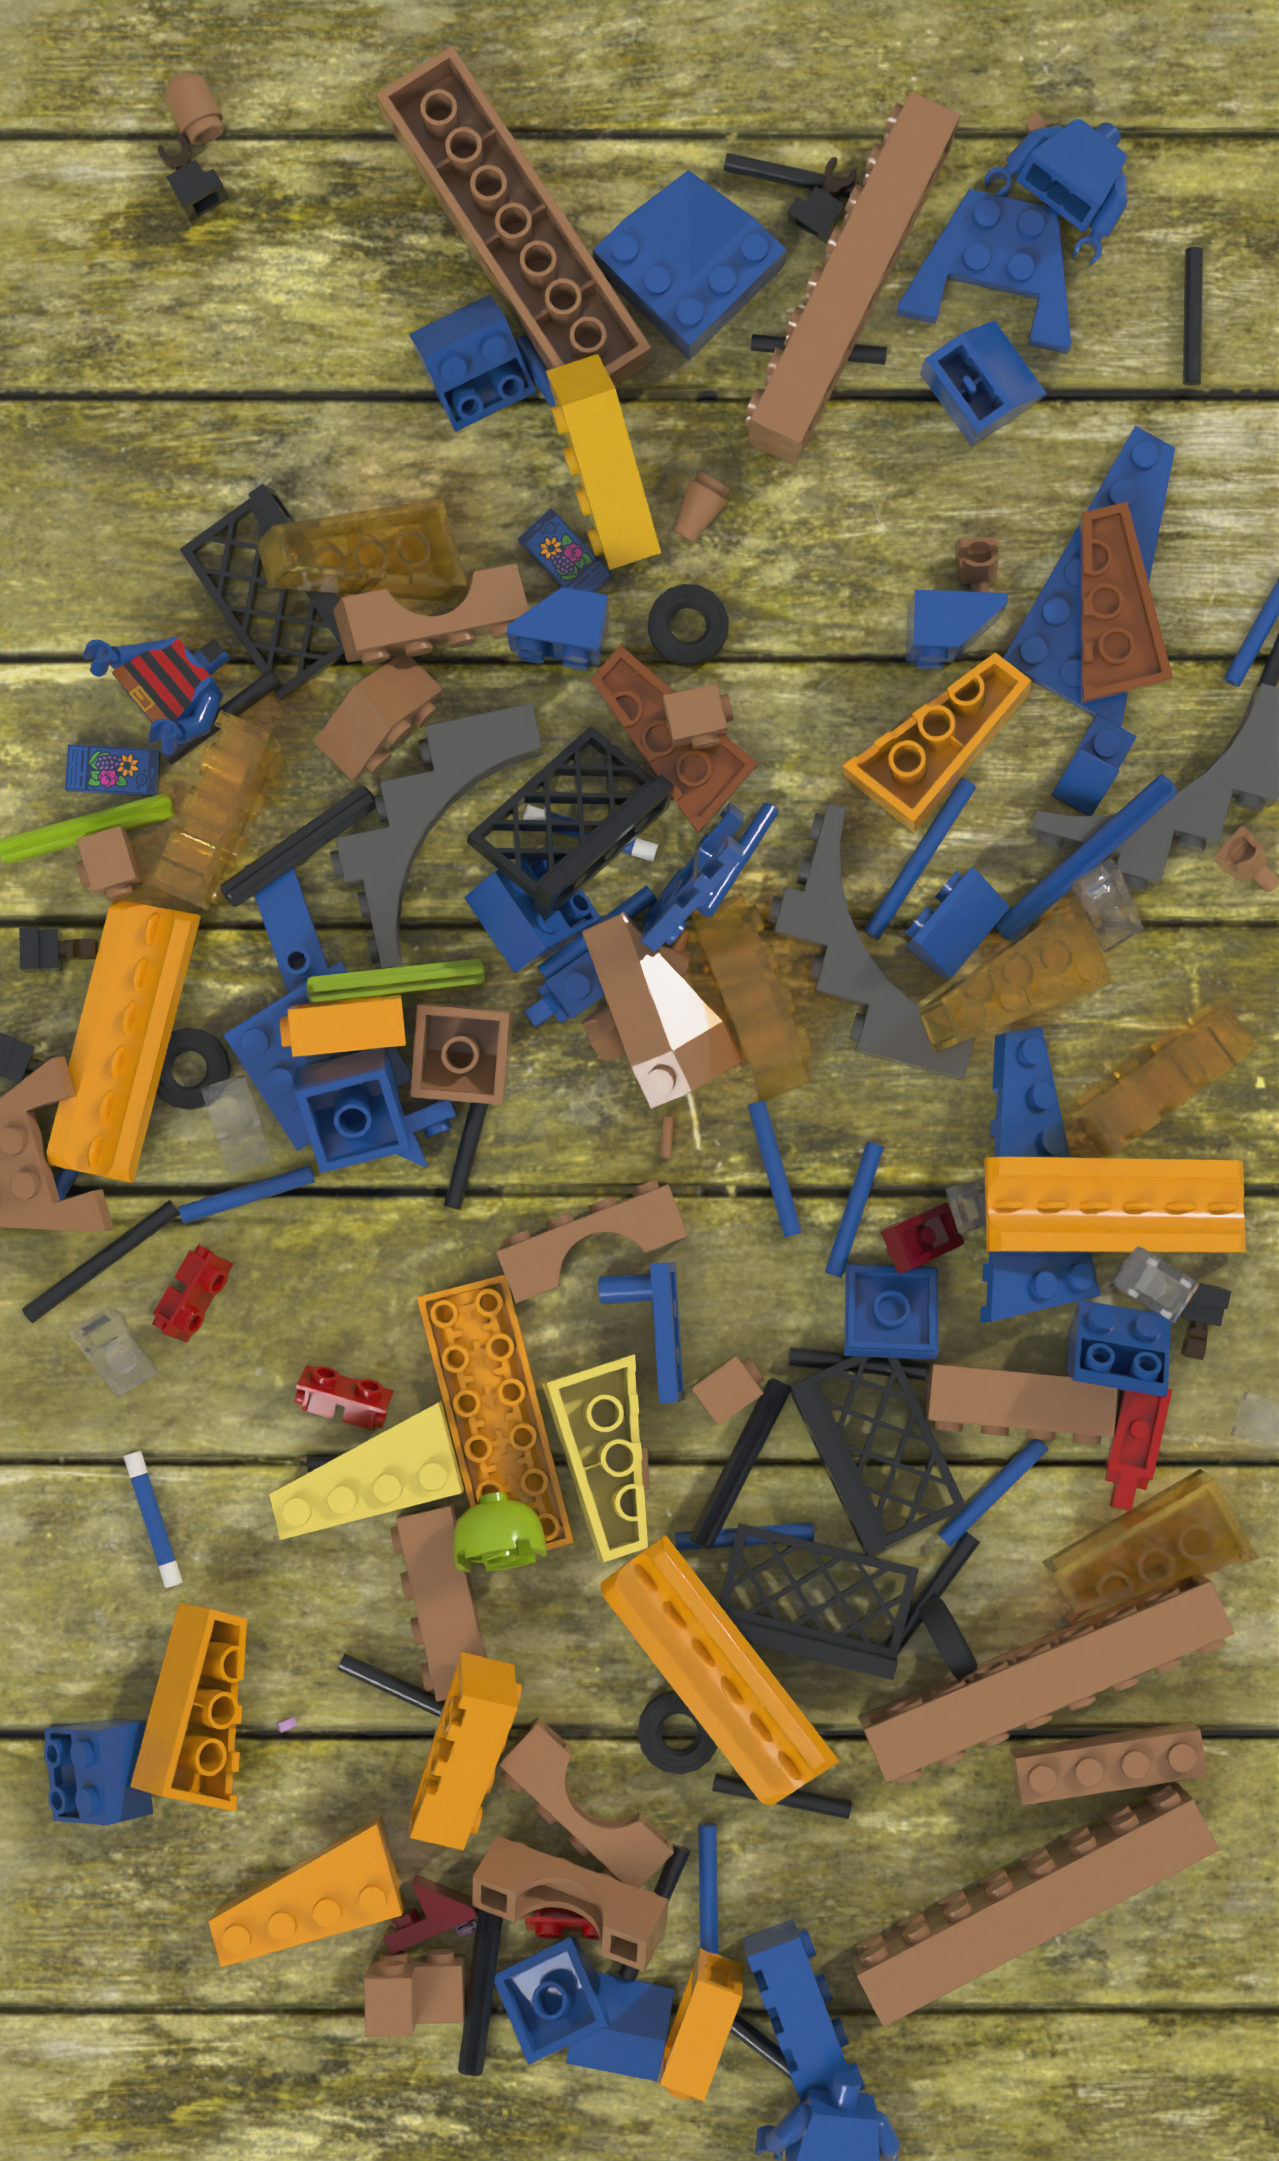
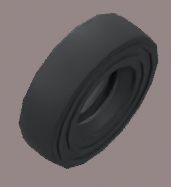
M681 584L667 589L655 600L649 612L648 634L652 646L663 659L679 666H696L710 661L721 651L728 637L729 618L723 602L714 592L700 585ZM685 608L694 609L704 617L706 630L698 640L683 642L672 633L670 623L673 616L679 610Z
M186 1027L173 1030L156 1092L158 1097L175 1108L187 1110L206 1107L218 1099L228 1085L231 1070L228 1053L221 1042L201 1029ZM186 1051H194L200 1054L205 1060L207 1067L203 1080L197 1085L190 1087L177 1083L171 1070L176 1056Z
M937 1597L920 1606V1615L953 1676L959 1680L974 1673L978 1669V1664L944 1601Z
M675 1690L660 1693L648 1702L640 1716L637 1735L641 1751L652 1765L664 1772L685 1774L697 1771L711 1760L718 1748ZM671 1715H687L696 1724L697 1736L689 1747L673 1749L666 1745L662 1739L661 1727L664 1721Z

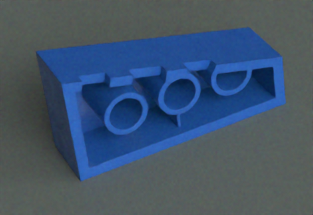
M794 1919L741 1938L747 1960L752 1972H754L760 1995L770 2015L776 2038L783 2056H785L787 2067L801 2104L806 2092L812 2088L831 2090L834 2074L838 2071H850L862 2079L857 2063L853 2062L847 2065L841 2047L849 2045V2041L840 2017L830 2020L825 2003L833 2000L825 1976L823 1973L814 1976L808 1959L817 1956L807 1928L798 1931ZM862 2079V2082H861L860 2091L866 2089V2088H865V2085H864V2082H863V2079Z

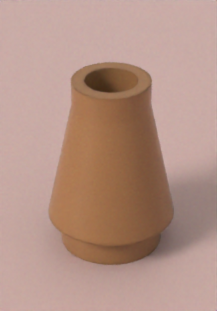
M699 471L694 480L689 479L677 521L672 530L696 543L700 534L729 502L726 500V497L731 489Z

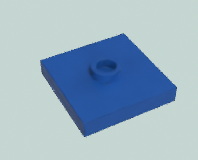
M846 1264L844 1356L937 1360L938 1268L916 1267L898 1275L895 1266Z

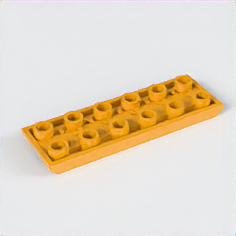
M116 899L110 905L68 1065L76 1096L60 1101L58 1104L46 1153L49 1165L134 1183L201 916Z
M1059 1157L984 1158L986 1252L1246 1253L1243 1208V1161Z
M505 1275L417 1297L470 1508L479 1505L480 1496L490 1493H506L507 1500L522 1502L536 1513L544 1532L547 1550L573 1544L574 1538L512 1293Z
M666 1535L600 1583L604 1599L761 1803L769 1806L775 1805L838 1763L839 1760Z

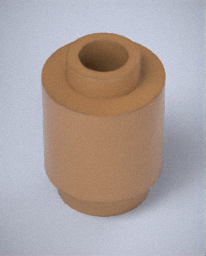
M190 72L181 73L173 77L168 82L169 88L164 92L163 97L181 134L185 138H189L191 144L195 146L209 143L219 137L224 131L221 123L223 115L204 77L192 75Z

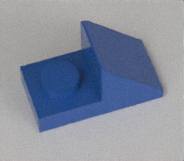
M1097 714L1050 796L1086 816H1092L1118 775V769L1137 736Z
M443 1100L404 1116L411 1150L397 1153V1155L430 1168L417 1134L424 1131L426 1138H430L452 1129L450 1120L459 1117L453 1102Z

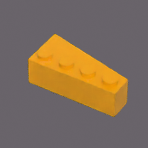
M179 1602L130 1787L162 1797L237 1812V1795L232 1794L233 1772H239L240 1752L235 1751L236 1724H241L242 1705L238 1704L237 1699L238 1682L244 1679L247 1618Z

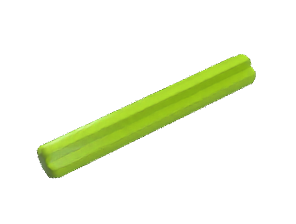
M162 793L0 839V859L5 864H11L78 845L76 839L121 826L128 831L167 820L175 816L174 803L168 793Z
M469 959L309 977L306 981V993L310 1003L318 1004L479 986L485 982V967L480 959Z

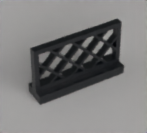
M261 484L248 494L250 498L184 545L180 548V551L263 675L269 670L274 672L277 653L300 657L297 675L284 685L282 684L273 690L277 697L283 700L345 656L333 611L345 595L276 491ZM250 513H253L260 524L257 544L235 540L238 522ZM228 530L226 539L218 537ZM267 536L275 548L266 546ZM210 542L225 544L221 571L205 568L196 552ZM234 546L256 550L251 576L229 572ZM264 552L280 554L285 561L282 582L260 578ZM292 573L300 585L290 583ZM211 575L219 576L218 586ZM228 578L250 582L246 608L232 606L226 600L225 592ZM258 584L281 587L276 614L254 610ZM289 589L305 592L309 597L310 606L307 619L285 616ZM317 611L325 623L315 621ZM235 612L244 613L243 624ZM253 615L275 619L271 645L255 643L250 636ZM283 621L306 625L301 651L279 647ZM314 627L330 629L340 644L325 656L309 653ZM260 649L269 651L268 661ZM308 658L318 660L307 668Z
M590 726L468 835L467 843L535 900L533 909L548 920L668 809L675 785L662 774L654 779L596 729ZM591 744L604 755L605 765H580L579 753ZM573 760V765H567L570 761ZM554 776H574L575 793L550 792L549 780ZM581 776L606 777L607 793H582ZM613 777H630L641 787L633 794L614 793ZM542 787L543 792H537ZM523 803H543L544 820H519L518 808ZM550 803L576 804L577 821L551 820ZM583 804L608 805V817L604 821H584ZM512 814V820H506ZM492 831H513V848H495L485 837ZM519 831H544L546 849L520 848ZM552 832H577L578 844L573 849H553ZM584 832H591L585 837ZM521 860H547V873L535 882L521 870ZM554 860H560L556 865H554Z
M851 1356L808 1377L792 1382L788 1386L792 1399L862 1551L866 1555L871 1556L886 1549V1546L966 1509L967 1506L899 1359L886 1357L892 1370L886 1386L882 1387L861 1379L866 1362L872 1357ZM859 1364L855 1376L842 1372ZM834 1375L851 1380L852 1384L844 1406L826 1401L819 1382ZM895 1378L903 1394L891 1390ZM858 1384L883 1392L874 1418L850 1410ZM889 1395L905 1400L911 1412L905 1429L880 1421ZM830 1408L841 1411L838 1423H836ZM847 1414L872 1423L863 1449L846 1443L841 1431ZM914 1421H916L922 1436L911 1432ZM878 1425L902 1434L893 1460L869 1452ZM909 1437L925 1442L930 1455L924 1472L900 1463ZM849 1449L861 1454L857 1466ZM867 1456L891 1465L882 1491L865 1485L861 1477ZM934 1463L941 1478L930 1474ZM897 1468L922 1476L913 1502L888 1494ZM928 1479L944 1484L953 1503L936 1511L919 1505ZM869 1492L880 1496L877 1507H875ZM886 1499L911 1507L905 1525L890 1533H887L880 1518ZM917 1510L928 1513V1515L913 1521Z
M739 1522L719 1605L750 1644L894 1680L898 1664L897 1656L919 1568ZM749 1535L765 1539L774 1556L750 1569L741 1554L745 1536ZM773 1542L789 1545V1547L778 1552ZM798 1548L808 1550L819 1567L795 1581L782 1558ZM817 1553L834 1558L823 1564ZM842 1560L855 1562L864 1578L840 1592L827 1569ZM740 1561L746 1572L735 1578ZM778 1561L791 1584L767 1598L754 1575ZM863 1565L879 1569L868 1575ZM888 1571L906 1575L902 1594L885 1603L872 1581ZM823 1572L836 1595L812 1609L799 1586ZM750 1578L763 1601L748 1610L728 1606L732 1588ZM868 1584L881 1606L857 1620L844 1598ZM795 1589L808 1612L793 1621L780 1619L771 1603ZM840 1601L853 1623L837 1633L826 1631L816 1614ZM899 1604L895 1620L889 1609ZM767 1606L773 1617L756 1612ZM885 1612L894 1627L889 1646L870 1642L861 1626ZM812 1618L817 1628L801 1623ZM857 1629L862 1639L846 1635Z

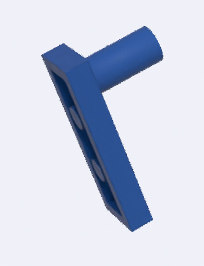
M293 867L254 895L288 993L306 983L309 977L317 976L329 968L298 876Z
M676 1263L650 1264L651 1273L600 1276L598 1290L601 1304L653 1302L659 1404L677 1403L685 1400Z

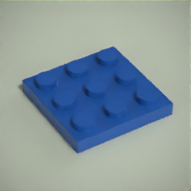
M339 961L317 976L348 972L342 962ZM306 983L223 1034L297 1151L311 1142L294 1093L295 1069L365 1051L356 1050L292 1057L291 1046L282 1047L281 1017L288 1016L287 1010L291 1005L311 1004L306 993ZM385 1047L399 1088L411 1080L412 1073L396 1047Z

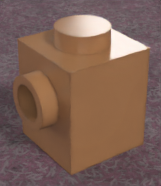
M717 683L663 695V707L673 747L692 743L693 749L715 746L720 743L719 737L726 736L727 734L726 723L734 721L729 695H720Z
M118 826L76 839L82 858L81 861L76 862V868L84 888L90 887L94 894L99 897L105 895L106 899L110 901L133 894L132 887L143 884L128 832L124 828Z
M733 1355L693 1384L691 1389L719 1427L764 1394L758 1384L765 1379L749 1357L740 1362L738 1357Z

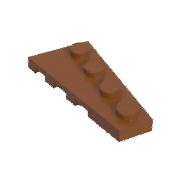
M1128 502L1083 512L1080 517L1081 704L1168 683L1173 679Z
M621 645L591 677L590 682L658 777L662 774L675 785L672 799L696 833L699 834L757 768L758 763L727 736L719 737L720 743L708 748L693 749L692 743L673 747L663 707V695L675 693V691Z

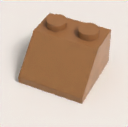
M433 1003L418 1004L410 1097L503 1105L511 1055L514 1010Z

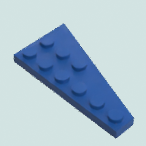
M1042 1026L995 1035L992 1090L997 1094L996 1119L991 1120L990 1137L995 1138L994 1157L1071 1158ZM989 1252V1263L983 1264L982 1281L988 1282L986 1306L981 1307L980 1323L992 1322L1100 1296L1091 1252Z

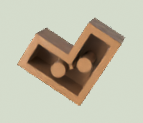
M403 652L351 688L314 743L352 781L368 770L375 774L391 758L392 754L388 751L391 745L395 746L402 741L412 729V725L419 729L434 716L437 708L433 704L444 689L412 657H407L406 652Z
M432 1949L426 1951V1956L407 1957V1951L401 1950L391 1955L390 1951L386 1950L380 1952L379 1957L372 1958L364 1978L365 2037L413 2036L416 2024L463 2023L466 2010L465 1955L454 1956V1951L451 1949Z

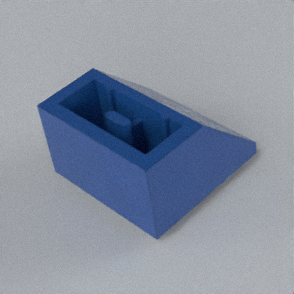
M491 295L481 298L408 334L423 369L455 432L536 393L508 322Z
M996 321L961 333L925 358L920 375L971 447L1047 395Z
M561 587L508 624L507 638L510 651L518 652L517 658L527 662L544 663L545 657L563 660L562 666L574 670L588 671L590 665L600 666L609 616L608 595Z
M521 860V870L537 882L547 873V860ZM554 860V865H556L560 860ZM499 869L494 871L464 897L514 973L543 959L601 919L589 898L580 889L546 920L533 909L535 900Z
M973 867L964 876L956 871L935 896L941 902L940 906L935 912L927 906L906 931L912 937V940L905 948L947 982L956 974L1010 908Z
M1079 1300L1068 1330L1066 1370L1071 1379L1078 1382L1166 1397L1169 1378L1171 1316Z
M113 1719L44 1728V1757L48 1764L50 1782L49 1804L53 1811V1821L111 1825L153 1814L151 1793L130 1787L145 1732L144 1720Z

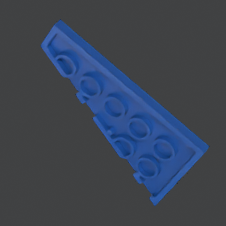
M1135 426L1087 511L1128 502L1149 583L1175 447ZM1079 524L1003 659L1037 685L1095 717L1098 714L1121 727L1128 692L1081 704V537Z

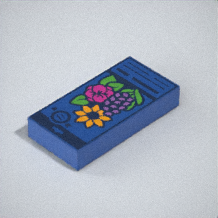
M552 508L518 538V542L560 587L596 593L613 577V573L597 556H594L593 552Z
M68 744L65 790L78 793L147 797L158 795L161 751L155 749Z

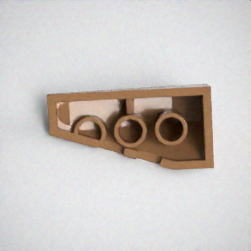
M623 912L584 929L582 934L630 1066L652 1109L693 1092L741 1063L743 1058L724 1018L693 990L694 986L684 975L681 977L662 957V952L659 949L654 952L641 942L642 930Z

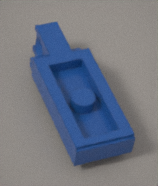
M589 951L547 979L546 983L537 989L542 999L524 1012L532 1025L537 1028L554 1015L560 1023L569 1018L572 1020L604 998L605 994Z

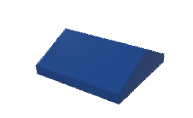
M574 1936L495 1974L494 1982L528 2065L540 2061L611 2025L601 1979Z
M597 1972L602 1982L611 2025L570 2045L566 2063L657 2081L666 2043L675 1988L637 1979L630 1981L622 1976Z

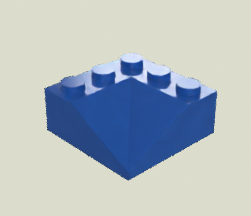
M688 170L627 216L592 251L593 259L607 281L690 361L784 267L787 249L754 217Z

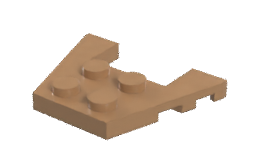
M65 1056L49 1059L0 1098V1227L81 1232H105L114 1229L103 1189L60 1201L51 1166L48 1164L47 1152L35 1110L76 1096Z

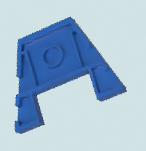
M969 189L900 300L896 315L936 324L946 279L1021 295L1038 300L1028 345L1067 354L1071 345L1058 212L1051 207Z
M731 802L720 813L719 816L722 817V820L709 835L705 833L696 845L693 858L683 870L678 869L657 900L644 915L641 942L654 952L664 942L671 945L678 938L686 926L684 921L695 909L700 910L714 893L715 887L743 858V846L731 837L744 823V812Z

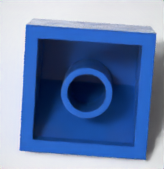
M915 590L907 611L906 662H916V668L922 670H941L944 668V664H951L998 621L1008 603V593Z
M386 1048L369 1049L295 1069L294 1093L321 1173L411 1150L398 1086Z

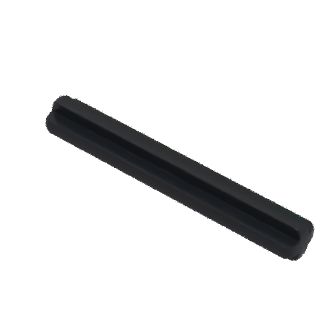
M365 786L358 787L222 883L220 890L226 901L231 906L238 907L375 810L376 802L372 792Z
M774 1378L768 1380L763 1390L764 1394L759 1397L690 1534V1540L705 1549L713 1547L791 1392L789 1386Z
M481 1909L478 1910L458 2064L459 2073L467 2076H480L483 2073L503 1921L502 1917Z

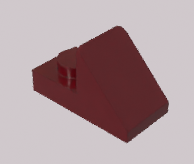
M947 1202L888 1226L881 1231L888 1254L893 1260L898 1275L965 1244Z
M415 1875L412 1885L423 1912L418 1914L417 1909L412 1908L404 1911L402 1916L390 1920L392 1925L387 1927L384 1935V1940L390 1954L392 1955L476 1918L479 1909L472 1906V1897L423 1876Z

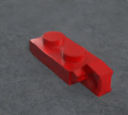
M1122 1389L1115 1420L1114 1437L1111 1438L1105 1469H1107L1105 1481L1114 1483L1110 1506L1132 1511L1136 1489L1147 1490L1149 1479L1153 1480L1172 1389H1168L1166 1397Z

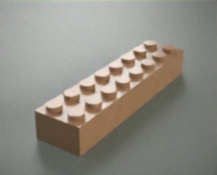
M453 45L376 93L381 116L548 370L598 354L615 387L651 364V346Z
M910 91L904 106L897 102L894 105L885 125L887 131L881 145L876 143L865 166L867 172L862 181L864 187L856 184L845 207L847 213L842 223L845 227L836 225L825 249L827 254L823 261L825 268L816 266L805 290L808 293L803 302V305L806 307L802 309L797 306L789 320L785 331L788 334L783 344L786 348L782 350L777 347L769 361L765 372L768 374L764 382L766 389L762 391L757 388L749 402L745 413L748 416L744 423V426L749 428L748 444L797 466L852 349L857 343L951 150L961 114Z
M1195 1571L1080 1620L1073 1625L1066 1626L977 1665L978 1669L965 1678L957 1680L952 1675L863 1713L858 1718L886 1783L895 1780L897 1785L920 1777L923 1774L921 1768L938 1761L940 1766H945L966 1756L965 1749L982 1742L983 1747H990L1001 1743L1009 1738L1008 1731L1025 1724L1027 1729L1043 1725L1053 1718L1051 1712L1067 1705L1070 1710L1085 1707L1096 1700L1095 1693L1112 1687L1113 1692L1127 1689L1139 1682L1137 1675L1153 1668L1156 1673L1171 1670L1182 1664L1181 1656L1198 1650L1200 1655L1213 1652L1226 1644L1223 1638L1235 1633L1213 1582Z
M1169 1783L1159 1784L1144 1794L1146 1800L1130 1808L1128 1804H1122L1109 1810L1103 1815L1105 1821L1090 1829L1084 1825L1069 1831L1062 1837L1064 1843L1047 1851L1046 1847H1041L1029 1852L1021 1858L1022 1865L1006 1873L1005 1869H998L989 1873L980 1880L981 1886L965 1894L963 1890H959L947 1895L939 1901L940 1908L925 1916L922 1912L911 1914L897 1924L899 1929L883 1938L878 1933L862 1940L856 1946L858 1951L851 1954L856 1976L882 2026L885 2027L1219 1851L1220 1849L1194 1799L1178 1783L1172 1786Z

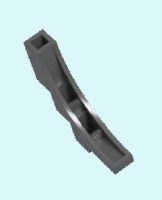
M1263 683L1253 691L1241 725L1220 757L1199 778L1177 792L1176 796L1108 855V857L1114 858L1109 876L1120 878V886L1145 892L1147 886L1153 888L1159 884L1173 837L1178 838L1177 845L1195 851H1204L1205 846L1212 847L1220 841L1231 797L1237 798L1236 805L1254 811H1262L1264 806L1270 807L1279 800L1278 687ZM1036 810L1030 818L1026 834L1036 836L1035 843L1047 848L1062 850L1063 844L1079 848L1116 814L1109 816H1067Z
M533 703L426 725L427 739L419 740L424 766L433 765L434 771L380 782L382 794L375 796V802L380 823L388 821L389 827L335 838L338 850L331 851L330 856L336 879L344 877V882L349 888L364 885L365 891L358 892L357 894L363 919L371 918L374 936L367 937L372 964L380 963L381 969L403 967L399 935L402 898L413 862L429 832L449 807L478 782L509 765L544 755Z
M828 803L824 815L815 813L809 839L817 841L812 859L803 857L797 879L798 884L805 885L804 891L786 887L783 898L778 896L773 898L767 920L768 923L776 924L773 936L825 950L824 956L815 954L808 981L816 983L813 994L866 1008L865 1014L856 1013L849 1039L857 1041L854 1052L952 1079L962 1080L965 1078L976 1033L944 1022L913 1003L884 976L864 948L849 915L841 881L840 841L846 808Z

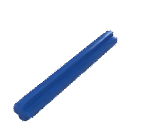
M1163 774L1154 779L1004 914L995 925L998 932L1006 940L1014 941L1176 796L1177 788L1174 783Z

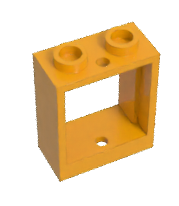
M401 994L318 1004L291 1005L287 1010L288 1016L281 1017L280 1019L282 1047L291 1046L292 1057L406 1045Z
M702 1948L698 1951L669 2031L661 2063L659 2085L665 2087L667 2092L674 2097L682 2100L696 2098L705 2101L743 1996L744 1964L718 1954L709 1953Z

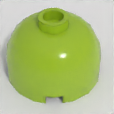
M490 1493L480 1496L479 1505L468 1508L457 1520L453 1531L452 1547L455 1567L457 1570L464 1572H473L472 1563L485 1564L486 1572L532 1564L536 1562L535 1553L542 1557L547 1556L545 1536L540 1519L533 1509L524 1503L507 1500L506 1493Z

